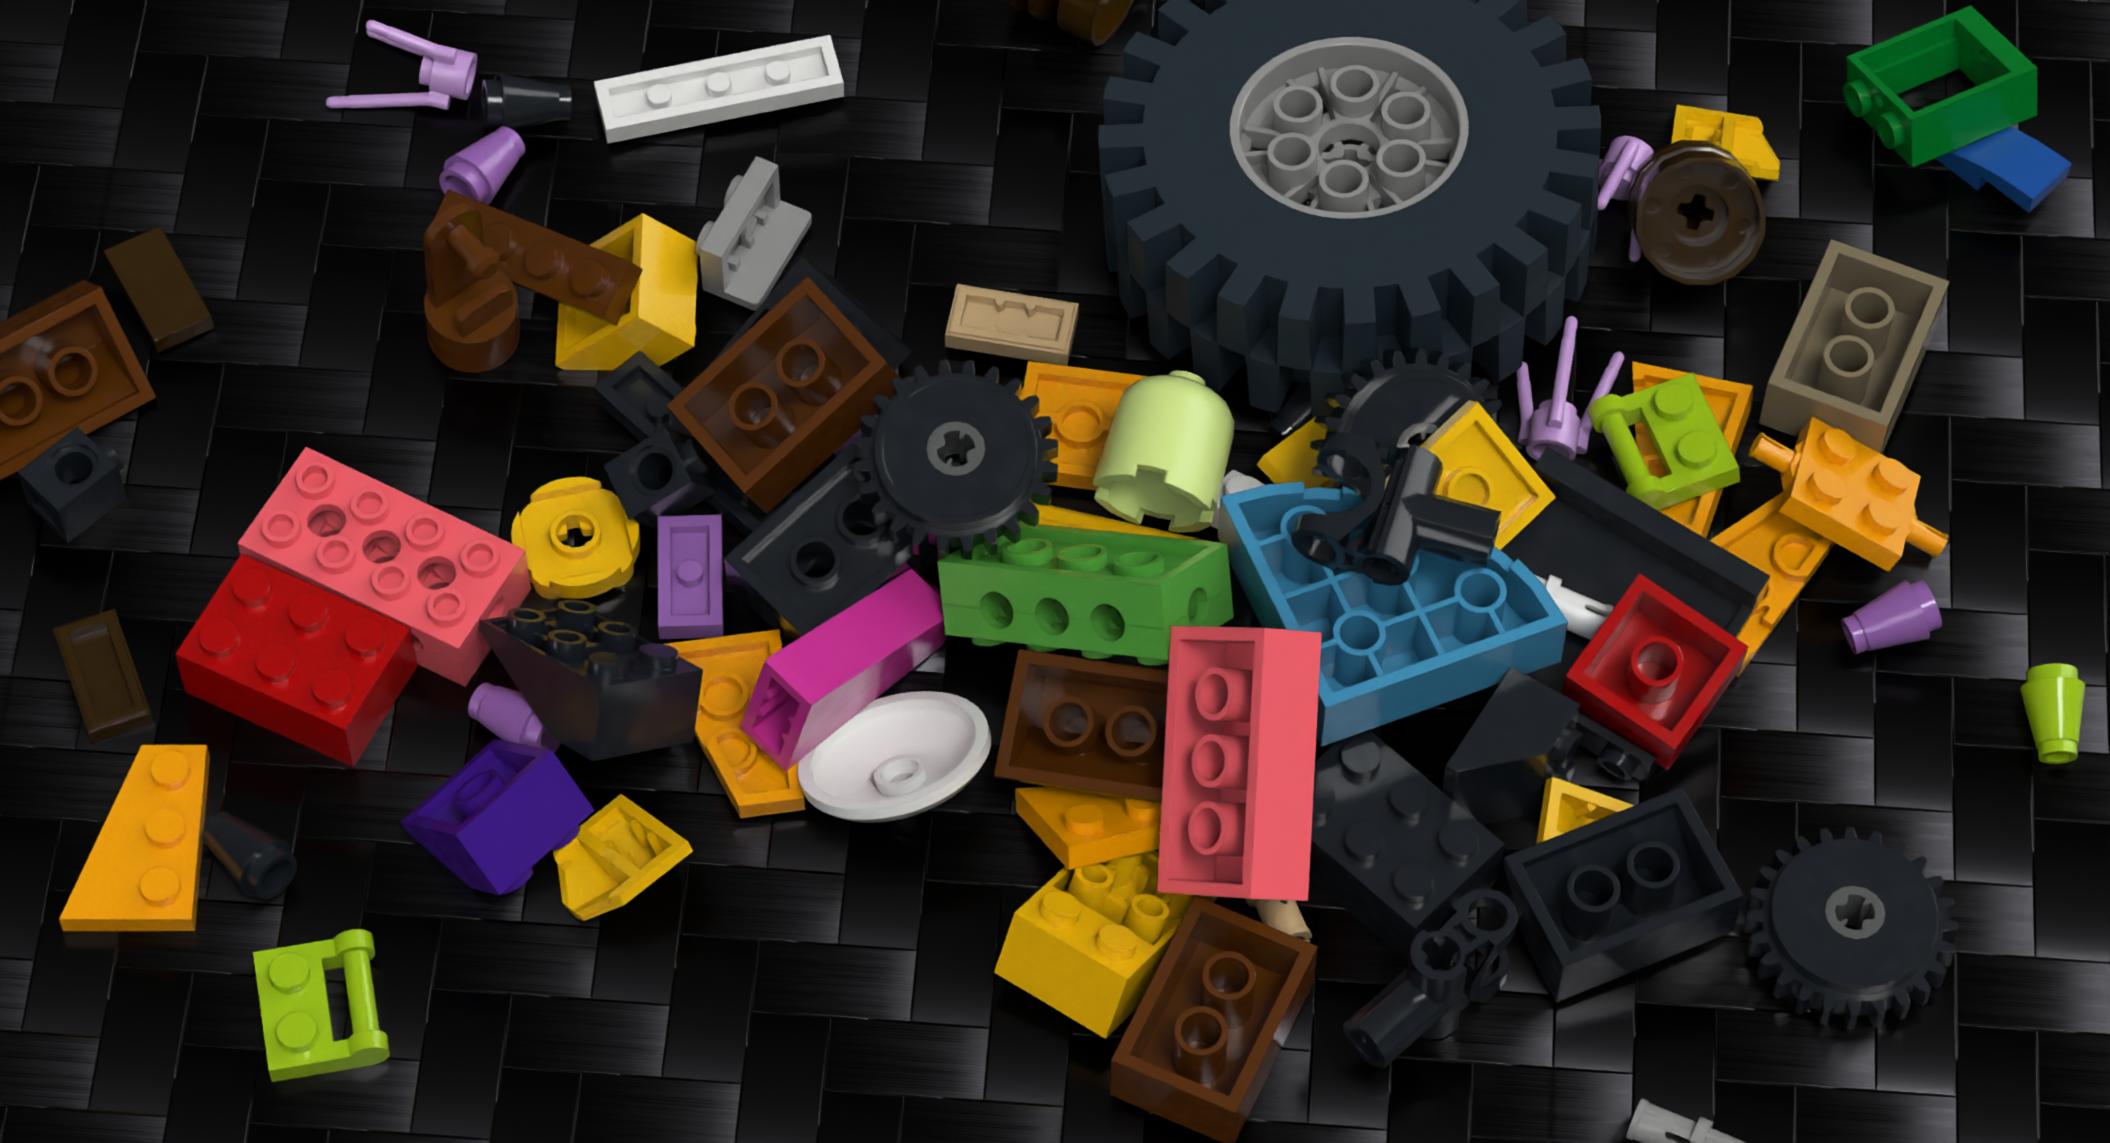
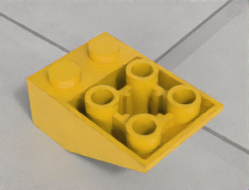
M1154 850L1072 870L1064 867L1014 912L994 973L1106 1039L1138 1008L1195 895L1157 892L1159 853ZM1196 895V896H1198V897H1201V898H1203V899H1205V900H1208V901H1210V902H1213V903H1214V901L1216 900V898L1218 897V896Z

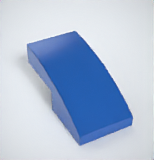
M2008 127L1935 158L1974 189L1979 190L1986 182H1989L2028 213L2067 178L2072 164L2038 140L2013 127Z

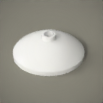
M918 691L890 695L871 702L803 757L798 763V778L807 800L820 811L837 818L864 823L887 822L908 818L944 803L970 783L987 759L991 747V734L987 720L979 707L960 696L935 691Z

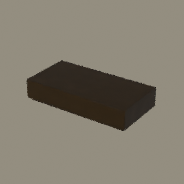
M160 226L104 250L109 268L157 353L214 328L208 309Z
M115 609L53 628L91 744L154 724Z

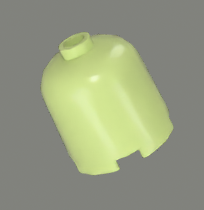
M1177 370L1170 372L1169 375L1145 377L1129 386L1119 401L1092 484L1097 486L1094 496L1096 502L1109 512L1138 525L1142 523L1143 516L1146 514L1156 518L1171 520L1168 528L1170 532H1198L1210 527L1218 504L1234 436L1235 422L1226 401L1212 389L1205 386L1206 383L1200 376L1187 371Z

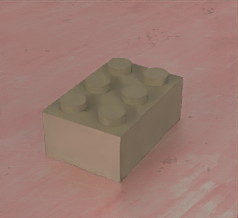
M1831 239L1768 381L1759 424L1798 438L1801 429L1813 416L1833 428L1843 430L1853 439L1883 454L1938 325L1949 281Z

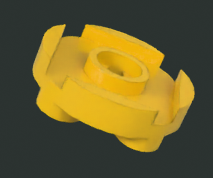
M568 477L554 480L541 486L530 495L531 503L523 509L520 516L519 512H517L512 523V544L526 551L530 582L533 583L535 591L541 597L549 600L589 598L605 593L613 587L625 585L631 579L634 573V563L640 551L639 523L628 519L618 496L612 491L602 489L601 481L588 477ZM573 528H580L583 536L593 535L592 539L581 547H570L561 543L568 539V530Z

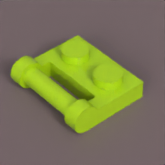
M1693 372L1623 397L1616 394L1604 395L1596 399L1588 407L1587 414L1595 430L1599 433H1604L1628 484L1626 492L1656 510H1661L1740 482L1739 466ZM1643 422L1666 470L1667 476L1659 478L1650 474L1628 426Z
M352 929L338 934L334 939L253 952L268 1070L272 1082L371 1066L389 1058L390 1051L387 1034L379 1029L370 960L375 957L374 940L371 932L363 929ZM344 967L353 1035L345 1040L334 1041L325 970Z

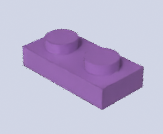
M722 515L658 516L659 639L714 638L724 636Z

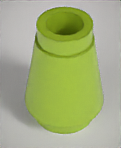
M2052 663L2032 667L2025 673L2026 683L2020 687V692L2035 746L2038 749V759L2047 764H2062L2074 761L2078 758L2077 746L2079 745L2085 683L2078 679V670L2072 665Z

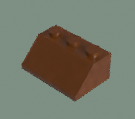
M82 280L0 323V480L21 470L76 427L87 435L156 398L100 286Z
M1019 649L994 777L1162 803L1169 671Z

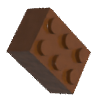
M807 276L666 406L738 487L767 514L861 428L860 419L862 415L875 416L877 414L873 406V398L876 394L886 396L889 399L894 397L892 393V380L896 377L901 380L902 378Z
M1195 895L1111 1059L1110 1095L1219 1142L1235 1143L1314 983L1318 946Z

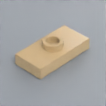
M957 284L945 333V347L1068 366L1079 316V303Z

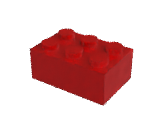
M243 554L240 555L175 654L186 693L351 767L355 766L417 668L410 627Z

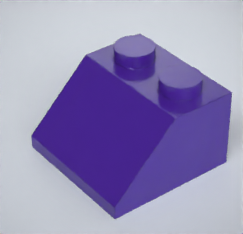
M493 739L400 823L407 833L471 889L500 896L501 894L510 893L526 883L533 874L531 867L549 851L558 850L570 843L580 831L579 824L594 809L552 750Z

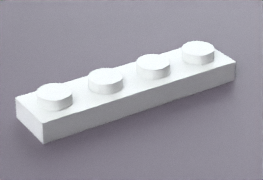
M830 35L594 81L595 96L607 144L844 97V82Z

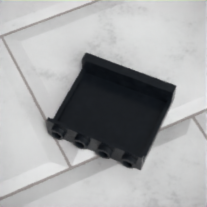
M1547 446L1533 470L1556 498L1500 551L1505 553L1513 562L1519 559L1534 575L1546 580L1549 575L1562 579L1560 586L1602 604H1609L1614 608L1640 573L1738 639L1762 601L1770 575ZM1567 630L1561 662L1525 675L1561 693L1565 675L1591 640ZM1500 683L1485 688V695L1489 700ZM1579 711L1575 730L1582 733L1579 745L1596 754L1599 765L1612 775L1623 780H1630L1633 776L1647 784L1658 766L1655 762L1656 757L1601 726Z

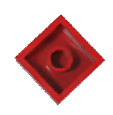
M1639 573L1565 675L1561 694L1579 703V711L1601 726L1656 757L1655 762L1669 770L1740 671L1749 646Z

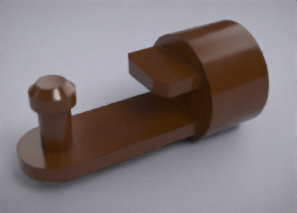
M460 202L439 214L429 225L423 237L428 285L424 298L427 338L433 354L446 366L461 372L480 373L502 365L512 356L520 340L518 295L512 281L503 272L498 270L500 263L499 254L492 247L484 246L481 213L472 203Z

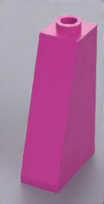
M911 568L774 653L763 664L740 729L785 772L944 644L947 635H945L941 590L935 585L928 584Z

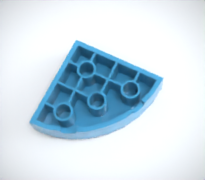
M1304 482L1268 484L1220 496L1217 537L1220 543H1227L1229 562L1262 628L1322 632L1316 734L1321 747L1497 685L1502 682L1511 667L1523 674H1528L1561 662L1568 626L1567 619L1543 583L1519 559L1513 562L1495 546L1487 568L1418 551L1407 582L1394 586L1373 583V579L1365 574L1341 568L1334 571L1316 564L1300 554L1291 541V534L1298 517L1310 513L1326 515L1327 511L1344 512L1352 510L1364 502L1355 491L1344 486L1343 490L1321 487L1304 488ZM1367 518L1350 531L1349 540L1361 533ZM1367 546L1363 548L1359 553L1365 555Z

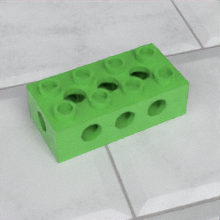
M1019 522L1021 530L1020 541L1014 544L1004 535L998 537L997 554L993 556L986 551L983 544L973 546L972 560L964 559L959 548L945 559L937 561L945 635L972 638L973 644L979 646H994L1005 642L1026 644L1027 650L1036 652H1051L1065 648L1081 650L1082 656L1090 659L1125 655L1137 657L1138 662L1144 665H1162L1169 663L1171 626L1220 627L1234 617L1227 543L1037 524L1033 527Z

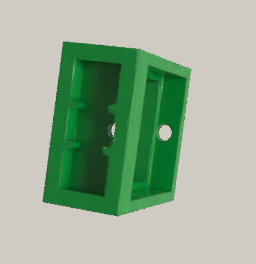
M1971 5L1846 57L1847 83L1843 86V95L1847 107L1855 117H1862L1877 132L1886 148L1894 149L1912 168L2037 116V67ZM1958 69L1976 85V87L1916 112L1897 96V94Z

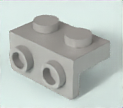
M756 156L744 177L737 175L732 180L726 192L723 211L716 222L708 221L700 232L695 248L696 255L700 256L703 290L753 311H756L767 298L812 223L809 211L780 200L779 169L777 164Z

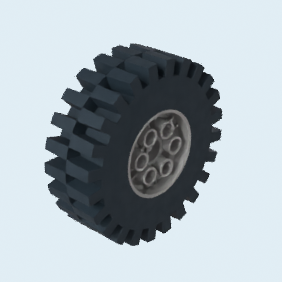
M1168 0L1158 9V39L1137 31L1123 50L1124 78L1110 76L1103 96L1104 125H1099L1098 143L1105 246L1110 272L1118 271L1120 300L1131 319L1148 314L1150 343L1155 349L1169 360L1191 346L1194 374L1200 376L1205 381V386L1219 392L1242 365L1245 364L1247 365L1250 406L1278 413L1293 381L1310 382L1313 418L1316 416L1331 417L1334 407L1324 397L1327 392L1341 395L1346 392V387L1343 385L1340 377L1344 372L1354 373L1362 377L1364 374L1361 369L1360 360L1363 358L1377 359L1383 365V350H1400L1405 358L1408 347L1424 348L1427 358L1432 351L1448 353L1449 365L1454 361L1467 362L1472 366L1473 357L1500 382L1522 367L1524 334L1546 346L1562 327L1564 298L1578 302L1584 291L1588 275L1589 253H1594L1596 244L1601 139L1599 105L1591 106L1592 78L1583 58L1566 61V32L1551 15H1548L1527 26V0H1480L1477 4L1476 0H1205V11L1189 0ZM1307 199H1310L1309 207L1302 205ZM1471 369L1466 381L1471 379Z

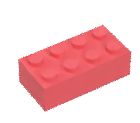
M1171 626L1157 892L1246 899L1308 901L1322 632L1251 627Z

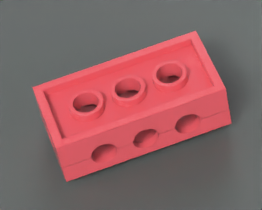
M305 447L238 542L240 555H246L410 627L417 664L466 687L491 650V647L479 631L480 620L507 616L509 610L520 607L531 590L526 551L307 447Z

